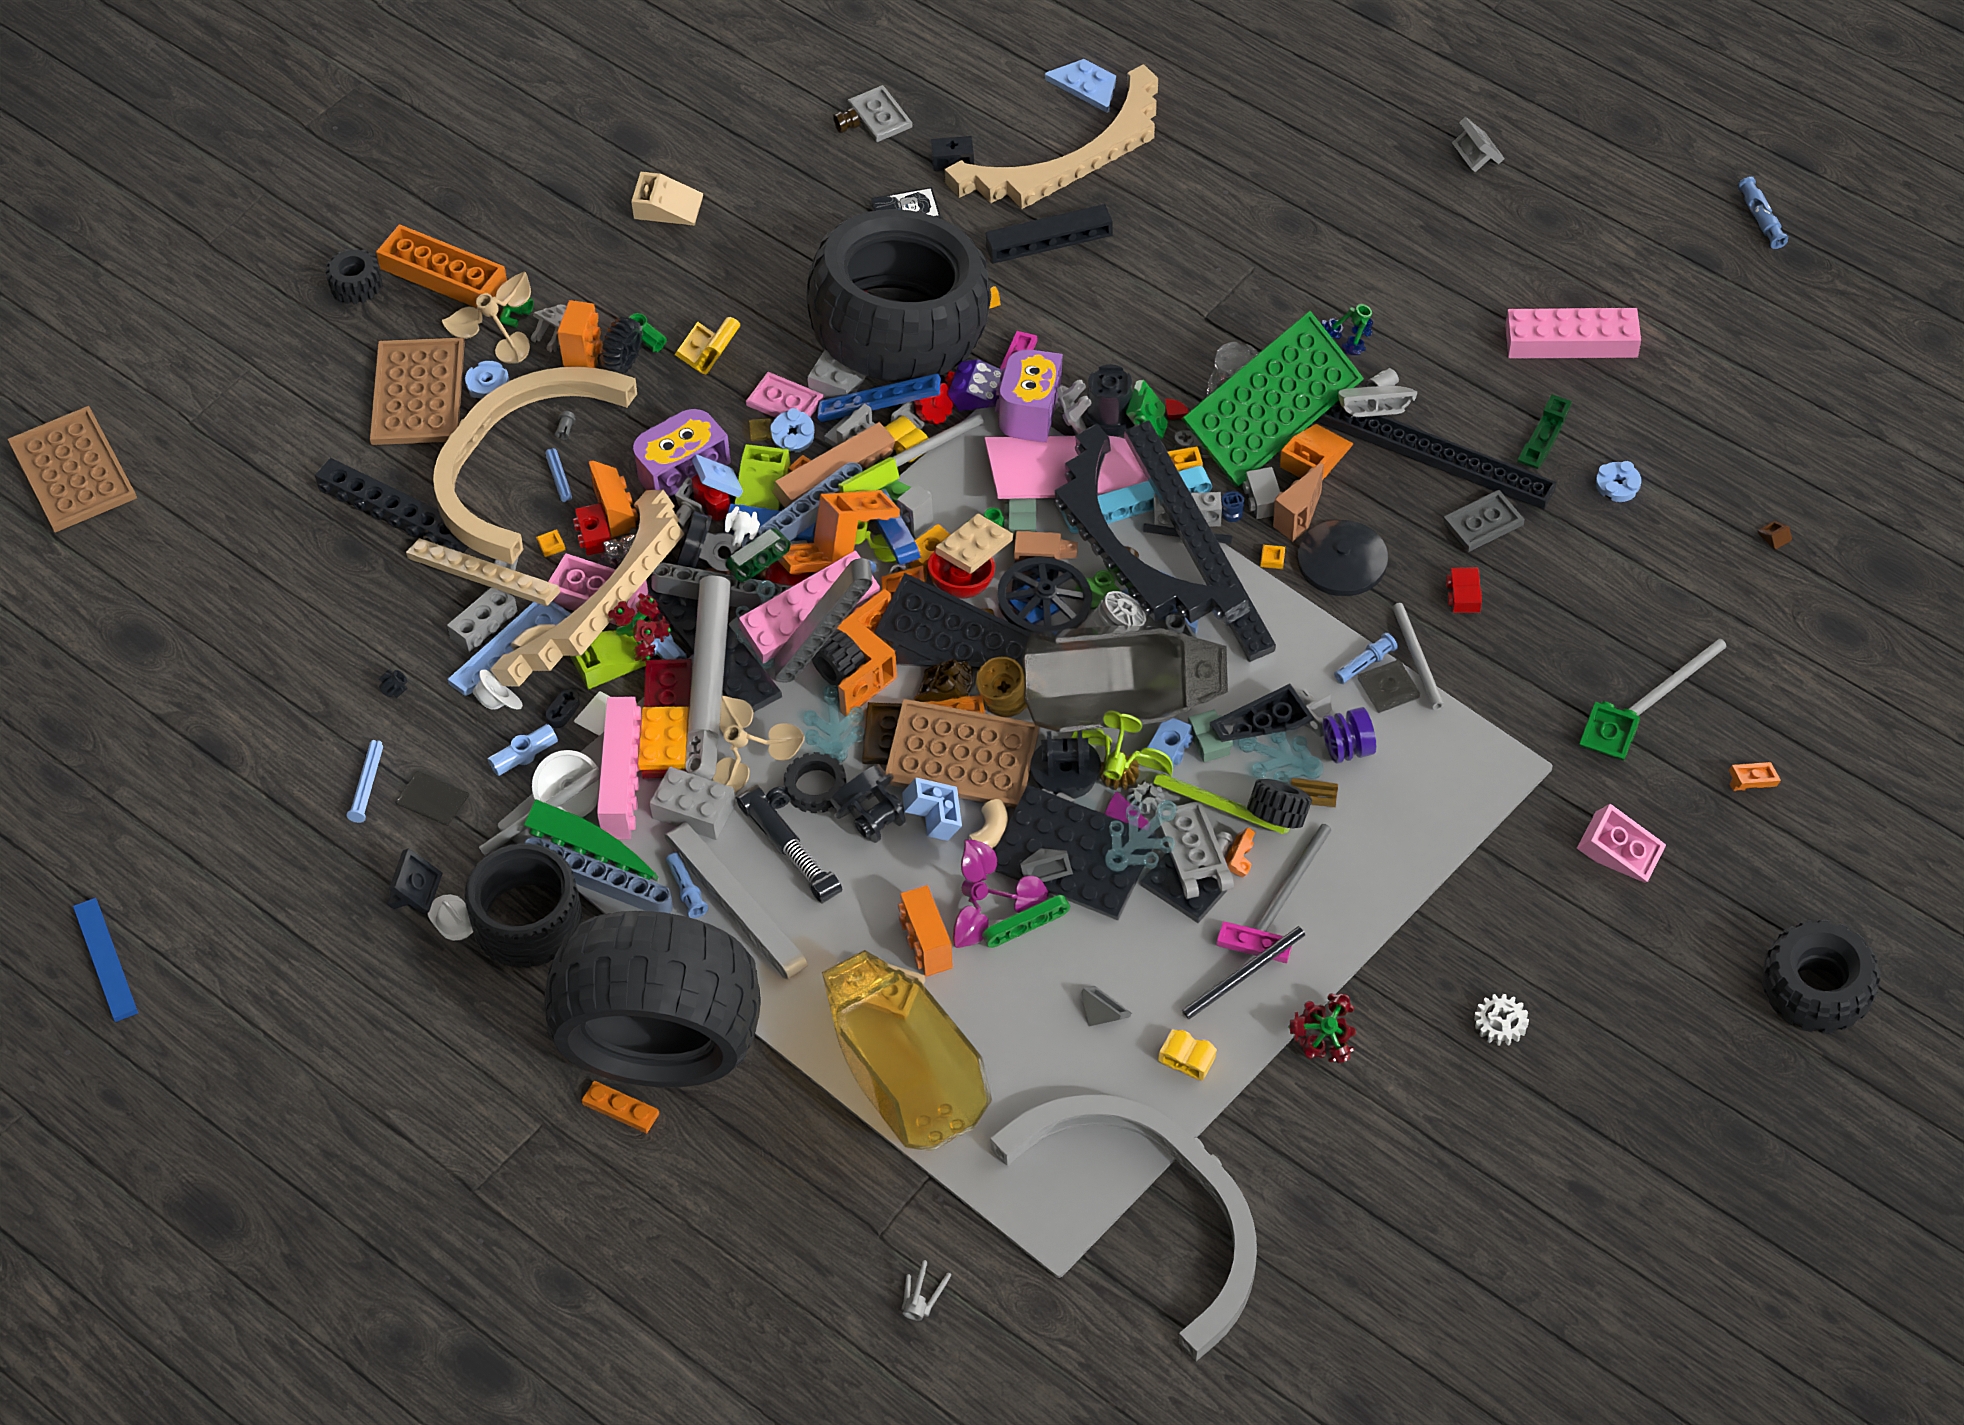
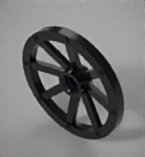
M1033 557L1019 561L1005 571L998 584L997 603L1002 615L1009 623L1038 637H1057L1060 634L1076 630L1085 622L1091 610L1092 591L1085 576L1071 564L1050 557ZM1038 568L1040 582L1021 574V572ZM1046 568L1057 570L1064 574L1050 581L1047 579ZM1072 578L1081 589V592L1057 587ZM1012 579L1032 588L1006 593V588ZM1033 597L1018 615L1012 611L1007 602L1009 600ZM1059 597L1083 600L1084 603L1080 612L1076 615ZM1038 604L1043 606L1044 626L1035 625L1024 620ZM1054 604L1070 621L1051 626L1050 605Z

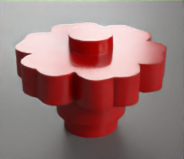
M940 383V395L914 401V408L922 421H928L929 424L943 423L946 420V415L952 413L953 401L948 395L949 388L945 383Z

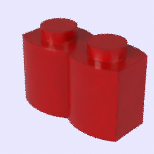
M698 474L692 477L693 493L696 502L706 508L707 514L711 515L713 520L719 522L724 519L730 508L728 493L702 484Z
M1478 567L1451 568L1450 575H1446V588H1450L1451 591L1448 592V606H1452L1453 613H1480L1482 597Z

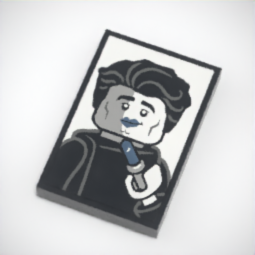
M932 187L872 198L874 211L886 209L911 210L941 219Z

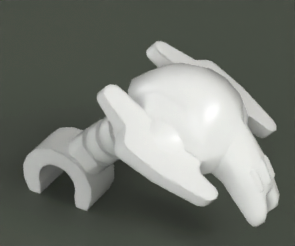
M736 506L726 516L725 532L728 533L730 528H732L734 531L732 546H735L737 543L736 546L740 547L745 534L749 533V539H754L760 523L757 521L756 512H753L751 518L747 512L738 511L739 507Z

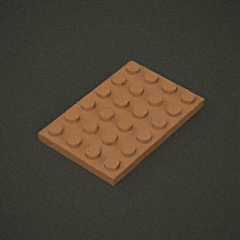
M464 338L379 341L370 434L371 445L447 442L450 434L459 426L465 347Z
M89 406L8 439L55 533L137 499L127 476Z
M903 699L885 772L887 775L892 774L894 776V779L888 785L907 788L915 778L957 787L958 798L984 803L1000 799L1005 807L1016 808L1028 784L1031 758L1035 752L1040 724Z

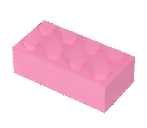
M565 554L548 581L558 585L560 593L553 599V602L563 608L572 611L577 610L600 589L615 572V569ZM646 580L626 602L629 608L635 610V615L638 610L636 608V603L639 601L638 595L640 593L645 596L648 595ZM614 619L609 622L617 625Z

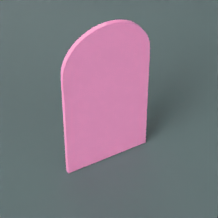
M1048 436L1047 443L1013 437H985L984 439L998 499L1056 498L1055 490L1068 483L1064 475L1066 473L1065 463L1078 456L1075 451V436ZM1108 436L1111 451L1106 453L1101 466L1098 480V495L1148 481L1126 440L1120 437Z

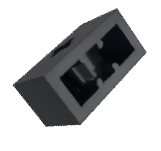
M972 136L931 139L934 171L945 170L961 160L966 164L974 165Z

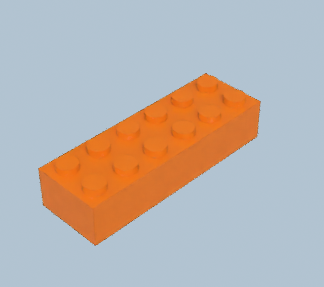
M400 224L376 251L380 269L477 308L476 300L481 294L488 293L492 297H496L500 286L507 281L504 266Z

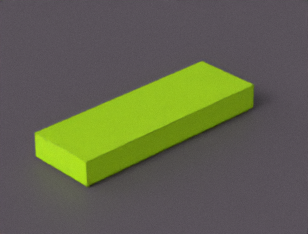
M889 457L838 484L840 493L875 491L899 479L895 458Z

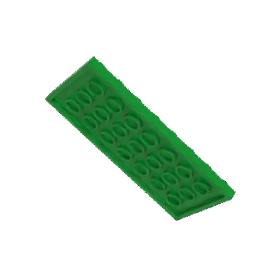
M1308 311L1181 419L1233 485L1238 487L1246 480L1247 471L1258 470L1283 449L1295 435L1304 431L1338 402L1340 390L1354 388L1364 378L1313 313Z

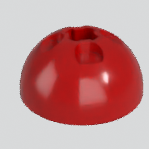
M934 551L928 560V571L936 588L959 599H967L980 594L988 587L994 576L995 562L991 557L970 574L937 555Z

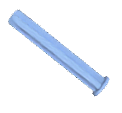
M372 740L369 744L351 810L347 812V818L353 822L361 823L365 821L366 816L364 813L383 749L381 741Z

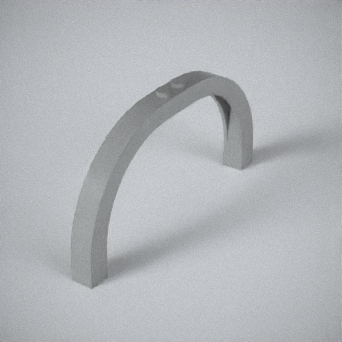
M1101 1094L1068 1096L1041 1104L1023 1113L991 1137V1150L1007 1166L1044 1138L1062 1130L1078 1126H1116L1142 1134L1162 1146L1216 1200L1228 1222L1234 1247V1260L1225 1286L1212 1305L1179 1333V1344L1197 1361L1229 1332L1245 1308L1251 1293L1257 1256L1256 1232L1249 1206L1241 1190L1232 1177L1224 1170L1220 1160L1215 1155H1210L1198 1138H1193L1171 1118L1148 1105L1131 1099Z

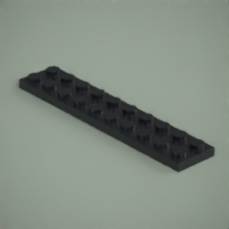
M670 551L660 563L676 565L677 559ZM650 574L646 579L648 595L656 600L658 610L694 655L698 600L654 591L651 587ZM727 624L722 692L727 697L746 701L750 704L754 713L782 698V692Z

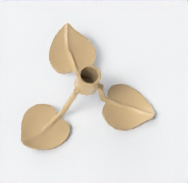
M522 272L502 284L496 293V297H492L488 293L481 294L476 300L477 309L465 307L442 320L446 329L455 337L471 338L479 331L478 324L482 323V313L487 317H493L506 338L501 340L496 346L495 353L498 359L504 363H519L523 361L530 349L528 338L522 332H515L509 337L496 314L498 313L497 304L506 306L508 303L510 307H519L529 299L531 288L526 272Z
M722 696L720 730L724 733V739L732 744L730 749L734 752L736 760L731 757L721 759L716 764L713 781L733 787L734 793H736L745 786L749 779V767L744 763H740L741 757L737 748H742L747 745L748 740H753L769 745L768 751L770 756L776 760L785 761L797 753L804 742L805 735L798 727L792 724L780 723L769 730L770 740L752 736L743 729L749 726L753 719V709L750 704L741 699Z

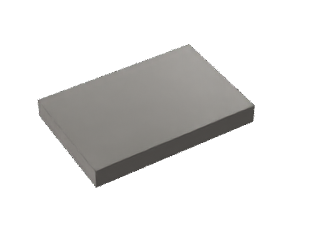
M883 85L848 99L849 107H853L856 110L859 120L876 142L912 128V121Z

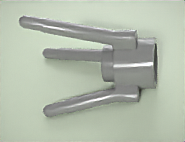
M926 1260L922 1261L914 1294H911V1296V1275H906L904 1302L901 1310L903 1315L911 1320L920 1321L923 1319V1316H929L933 1304L951 1277V1273L946 1274L926 1304V1299L919 1295L927 1266Z

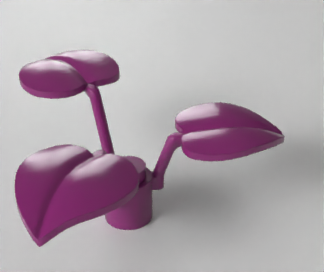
M965 839L961 871L966 880L962 883L961 890L965 896L970 897L968 901L974 907L965 906L957 915L953 933L954 947L962 948L981 942L983 940V932L989 928L988 918L980 913L981 907L976 900L984 899L988 893L1015 899L1014 910L1020 913L1047 900L1048 890L1042 880L1031 875L1024 876L1016 885V894L988 888L982 881L987 879L986 874H990L996 869V853L989 845L981 841Z

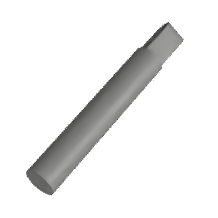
M721 576L703 577L699 584L685 769L688 773L709 780L714 777L716 772L731 585L728 579Z

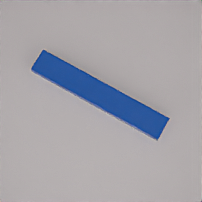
M933 374L819 401L817 418L820 422L850 416L864 404L871 407L872 411L940 395L941 378L939 374Z
M93 898L73 906L114 1021L117 1022L138 1014L97 899Z

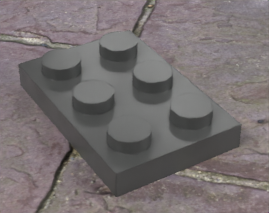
M1497 490L1444 516L1443 523L1464 548L1470 552L1523 526L1525 519L1502 492Z

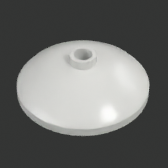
M564 750L549 755L539 764L534 773L532 781L534 798L546 802L565 789L567 783L575 782L597 767V765L588 756L577 751ZM600 779L558 808L581 818L588 815L598 804Z

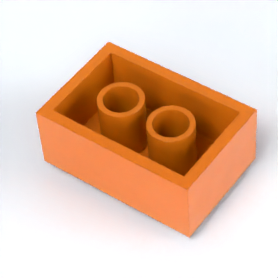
M572 300L568 302L557 331L564 367H597L598 354L602 353L600 350L603 344L600 341L601 328L597 324L598 313L595 312V306L592 303Z
M928 885L900 893L901 903L898 904V909L901 916H899V922L902 930H907L908 936L906 938L910 950H915L916 955H914L917 968L923 970L925 977L953 969L951 941Z

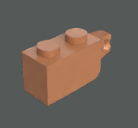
M1016 532L1015 561H1022L1033 557H1050L1059 560L1077 558L1078 542L1061 539V533Z

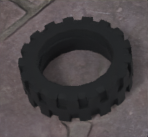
M814 752V754L810 755L806 753L801 758H795L793 764L788 765L787 773L785 772L784 774L786 793L789 795L792 805L795 808L799 807L803 812H826L828 808H835L830 802V798L847 784L845 769L843 765L839 764V760L831 758V755L826 753L822 755L820 752ZM815 770L827 772L835 779L833 787L820 795L803 793L796 786L798 779L804 773Z

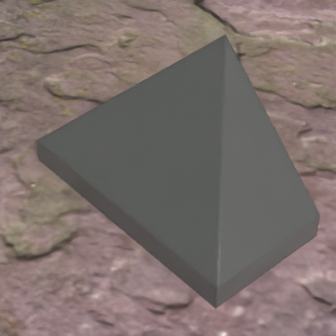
M1041 848L1020 863L1024 876H1035L1042 880V882L1073 874L1068 854L1065 850Z
M1096 986L1084 988L1081 992L1089 1026L1129 1018L1132 1014Z

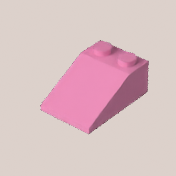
M1609 804L1595 812L1577 849L1599 864L1646 883L1666 844Z

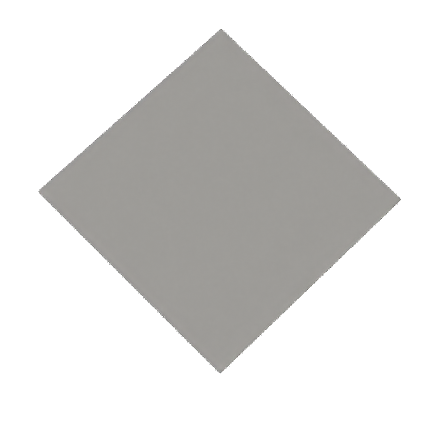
M996 407L976 409L965 420L980 414L984 421L983 424L926 452L897 479L910 487L917 484L922 489H927L932 495L933 524L919 536L913 538L914 540L937 524L948 533L953 534L975 515L980 514L984 516L985 511L989 508H997L1002 512L1005 529V519H1009V515H1005V504L1002 499L997 498L984 442L985 437H1010L1004 434L998 426L999 412L995 411ZM1050 427L1048 436H1064ZM1036 498V532L1061 533V539L1078 542L1077 558L1060 560L1077 568L1085 578H1092L1100 570L1109 571L1104 565L1101 556L1094 554L1091 544L1088 541H1084L1079 533L1070 532L1062 512H1059L1055 506L1054 501L1056 498ZM1153 510L1108 524L1116 538L1124 546L1134 548L1139 553V559L1145 564L1177 579L1206 585L1180 537L1143 532L1144 523L1154 525ZM874 519L867 521V531L871 532L870 537L873 542V538L881 534ZM866 538L861 544L854 545V551H857L860 558L871 560L876 564V571L872 576L880 586V591H882L881 577L889 575L890 569L897 562L887 563L876 558L874 555L875 549L870 548ZM1013 539L992 556L995 562V572L988 587L974 597L961 599L980 609H992L995 616L1005 621L1007 620L1002 615L997 603V590L1002 575L1015 563L1016 539ZM1224 543L1219 544L1276 644L1275 652L1249 662L1229 624L1225 625L1221 619L1218 620L1211 611L1198 619L1195 635L1199 641L1200 650L1189 651L1182 654V657L1177 658L1164 634L1165 620L1161 618L1155 622L1149 615L1146 616V621L1141 629H1139L1130 643L1121 652H1110L1103 648H1096L1063 655L1056 671L1034 670L1045 681V687L1031 695V701L1027 708L1020 714L1005 717L1040 724L1035 751L1041 745V740H1047V731H1051L1052 739L1071 738L1078 725H1091L1102 729L1104 735H1109L1112 739V744L1110 745V754H1112L1116 749L1120 729L1108 727L1103 720L1104 714L1112 710L1120 714L1131 715L1140 720L1142 729L1136 733L1124 730L1119 752L1124 750L1125 756L1135 751L1141 752L1143 748L1149 746L1166 715L1188 723L1189 716L1215 709L1218 716H1224L1289 683L1297 694L1301 691L1306 695L1303 692L1306 689L1316 699L1327 693L1331 696L1332 710L1320 717L1322 723L1324 716L1327 715L1334 717L1336 713H1341L1346 720V712L1348 710L1364 707L1367 710L1375 732L1376 753L1359 758L1353 751V758L1350 761L1344 759L1342 763L1338 764L1334 763L1325 745L1324 736L1319 737L1306 724L1291 731L1232 740L1233 747L1230 749V755L1208 762L1202 761L1194 741H1192L1189 748H1185L1183 759L1179 766L1176 765L1174 767L1171 777L1245 806L1248 805L1257 779H1273L1290 785L1292 778L1338 784L1336 808L1310 805L1303 827L1290 828L1286 834H1281L1202 803L1215 836L1219 832H1227L1232 835V840L1234 841L1236 835L1247 827L1256 833L1252 839L1254 842L1252 848L1243 855L1252 864L1248 874L1240 877L1231 872L1234 888L1227 890L1199 923L1141 886V880L1169 851L1156 820L1155 812L1150 814L1140 813L1151 824L1149 832L1156 834L1157 840L1119 920L1068 901L1071 906L1070 910L1062 917L997 947H988L983 939L975 945L956 948L954 947L953 933L957 915L965 906L974 907L968 901L970 897L965 896L961 890L962 883L966 880L961 871L964 840L969 839L968 835L977 832L984 826L985 818L981 810L986 803L958 798L962 827L948 841L928 837L925 817L906 812L904 813L906 822L902 826H898L893 822L889 825L884 824L885 827L880 830L881 840L874 843L870 839L864 838L858 832L854 824L855 818L851 813L837 819L835 817L837 810L832 807L828 808L826 812H803L799 807L795 808L791 800L784 807L775 809L800 838L801 845L810 853V856L813 857L812 859H815V862L825 872H833L842 885V892L821 904L814 897L809 886L810 882L787 855H783L754 820L750 816L747 817L741 811L736 802L717 840L700 834L698 836L805 957L808 966L789 979H785L683 862L693 884L700 888V896L703 902H706L708 905V911L703 916L693 919L711 924L732 935L755 960L761 996L760 1013L755 1036L1058 1278L1062 1277L1176 1159L1162 1146L1144 1135L1116 1126L1086 1125L1062 1130L1039 1141L1008 1166L991 1150L990 1138L1014 1119L1036 1106L1068 1096L1086 1094L1118 1096L1148 1105L1171 1118L1193 1138H1197L1295 1037V1034H1290V1029L1288 1028L1290 1019L1295 1018V1012H1298V1017L1302 1015L1305 1009L1304 1004L1307 1001H1312L1315 1005L1321 1004L1325 1006L1329 1001L1327 999L1328 994H1336L1552 771V764L1440 688H1438L1444 707L1440 710H1434L1420 675L1388 653L1383 656L1380 662L1371 663L1361 672L1350 678L1345 684H1340L1335 678L1334 673L1366 650L1367 645L1372 642ZM1112 570L1109 571L1113 575L1115 585L1119 588L1120 592L1126 589L1125 585L1121 586L1115 576L1116 574ZM929 573L926 574L927 583L936 587ZM1071 578L1058 588L1075 591L1077 583ZM1013 579L1008 584L1006 593L1012 591ZM1059 597L1076 615L1080 612L1084 603L1083 600ZM1010 600L1007 601L1012 611L1018 615L1020 611ZM1036 606V608L1043 610V606ZM745 609L728 624L782 692V698L753 713L752 722L749 726L743 728L744 731L752 736L770 740L769 730L773 726L780 723H788L798 727L805 735L804 742L797 753L785 761H779L771 757L768 751L769 745L753 740H748L746 746L737 748L741 757L740 763H744L749 767V779L745 786L735 793V800L736 796L754 785H758L765 795L775 787L781 786L785 788L784 774L785 772L787 773L788 765L793 764L795 758H801L806 753L810 755L814 754V752H820L822 755L825 753L831 755L833 759L837 758L839 764L843 765L845 769L847 783L868 768L876 765L862 764L868 702L902 704L903 699L915 701L914 697L917 696L925 674L924 671L930 668L929 666L896 665L897 678L849 717H846L840 710L839 690L830 685L819 674L812 660H810L795 680L787 683L776 680L774 658L762 663L739 628V618L752 610ZM1059 609L1051 613V626L1070 621ZM1091 609V610H1090V613H1089L1087 619L1089 618V616L1093 613V611H1094L1095 609ZM1044 617L1032 624L1044 626ZM1085 622L1073 632L1085 630ZM1060 636L1040 637L1060 647ZM879 637V638H880L881 640H883L887 645H889L890 647H892L893 643H891V642H889V641H887V640H885V639ZM692 655L690 658H688V659H692V670H693V658H694V655ZM971 668L974 681L968 696L981 695L976 684L979 670ZM644 697L638 703H636L637 706H641V719L642 710L644 707ZM983 700L984 709H985V714L994 715V714L987 708V706H986V704H985V702H984V700ZM720 728L717 763L726 757L736 760L734 752L730 749L732 744L724 739V733ZM604 732L580 752L592 759L600 772ZM1090 744L1097 751L1100 761L1104 762L1106 755L1105 746ZM1139 764V777L1135 779V782L1139 784L1145 780L1148 783H1152L1156 775L1168 774ZM880 765L884 772H886L887 765ZM640 770L636 777H639V791H635L638 807L633 813V816H636V830H632L631 839L618 840L637 854L658 875L657 881L652 879L650 881L666 886L670 890L673 909L670 913L689 917L687 913L688 908L680 899V888L674 879L669 865L666 863V857L675 852L667 843L665 834L676 828V826L653 819L650 801L663 778L643 779L642 770ZM815 770L804 773L798 779L796 786L803 793L820 795L833 787L835 779L827 772ZM1030 771L1027 785L1040 789ZM1099 774L1092 789L1075 800L1079 805L1104 814L1115 792L1120 793L1127 800L1128 790L1133 786L1127 785L1126 790L1123 787H1118L1115 790L1114 785L1107 787ZM572 782L567 783L565 788L572 784ZM887 785L885 787L886 791L890 795H895L904 807L902 792L906 788ZM1162 787L1165 800L1159 810L1198 801ZM1150 792L1142 795V802L1147 797H1150ZM533 794L498 823L500 831H503L530 812L535 801ZM874 796L870 800L865 799L860 805L865 811H868L878 804L879 801ZM1318 796V797L1331 798V799H1332V797ZM598 804L588 815L582 818L600 827L597 814ZM1005 807L1010 821L1016 808ZM1321 824H1327L1331 828L1330 834L1267 930L1269 933L1285 936L1297 926H1300L1304 931L1305 936L1293 944L1287 964L1271 960L1190 1020L1187 1019L1182 1009L1256 957L1255 955L1217 946V939L1223 921L1254 929ZM525 829L511 840L516 844H524L527 839L534 836L529 834L530 830ZM545 836L542 837V839L547 840V841H549V842H550V840H551V839L548 838V837H545ZM564 844V846H563V847H565V848H567V849H570V850H572V848H573V847H570V846L565 845V844ZM1229 846V848H1228V850H1227V853H1226V855H1225V858H1226V856H1227V854H1228L1229 849H1230L1231 846ZM588 853L585 854L588 857H594L593 855H590ZM607 861L606 864H609V865H612V866L615 867V864L610 863V862ZM630 870L628 871V872H630V873H632V874L637 875V873H635V872H632V871H630ZM994 871L986 874L987 879L982 881L990 889L1016 894L1015 888L1018 880ZM577 885L578 893L604 914L621 911H644ZM928 885L951 941L953 969L925 977L924 985L908 1020L839 998V992L857 954L924 975L923 970L918 969L914 959V955H916L915 950H910L906 938L908 936L907 930H902L899 922V916L901 915L898 904L901 903L900 893ZM988 893L984 899L976 900L981 907L980 913L988 918L989 927L1018 914L1014 910L1015 899ZM1048 893L1047 900L1055 897V895ZM1096 986L1132 1013L1131 1016L1117 1021L1089 1026L1081 993L1082 990ZM1172 1029L1184 1030L1196 1040L1209 1041L1217 1049L1216 1058L1203 1081L1187 1076L1183 1072L1169 1068L1158 1061L1159 1052Z

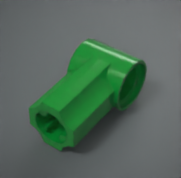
M632 314L629 318L636 320L642 326V343L651 351L658 353L667 342L666 337L648 324L647 318L643 314Z

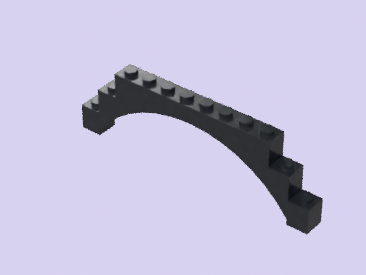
M1098 424L1076 435L1075 451L1078 456L1065 463L1066 473L1064 475L1068 483L1055 490V506L1059 512L1063 511L1066 514V518L1072 527L1076 526L1081 538L1091 544L1094 554L1101 556L1106 568L1116 574L1115 576L1119 584L1126 586L1130 597L1141 604L1146 616L1150 615L1156 622L1177 609L1182 618L1185 617L1190 623H1193L1212 611L1218 620L1221 619L1225 625H1228L1249 612L1248 598L1236 584L1231 587L1209 586L1174 578L1145 564L1116 538L1102 514L1098 501V480L1105 455L1111 451L1110 439Z

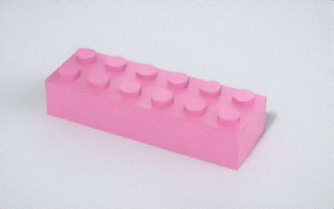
M1637 308L1508 309L1506 337L1509 358L1638 357L1641 335Z
M857 551L850 553L739 618V628L762 663L775 657L852 560L860 558ZM873 576L872 586L851 612L868 602L874 594L880 592V586Z
M607 697L597 814L600 828L616 839H631L632 830H636V816H633V813L638 807L635 791H639V777H636L637 772H640L638 752L640 749L639 737L642 719L641 706H637L635 697Z

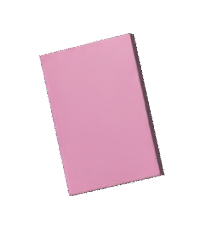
M767 372L746 400V406L775 418L792 408H796L811 417L818 408L819 401L824 400V396L819 392Z

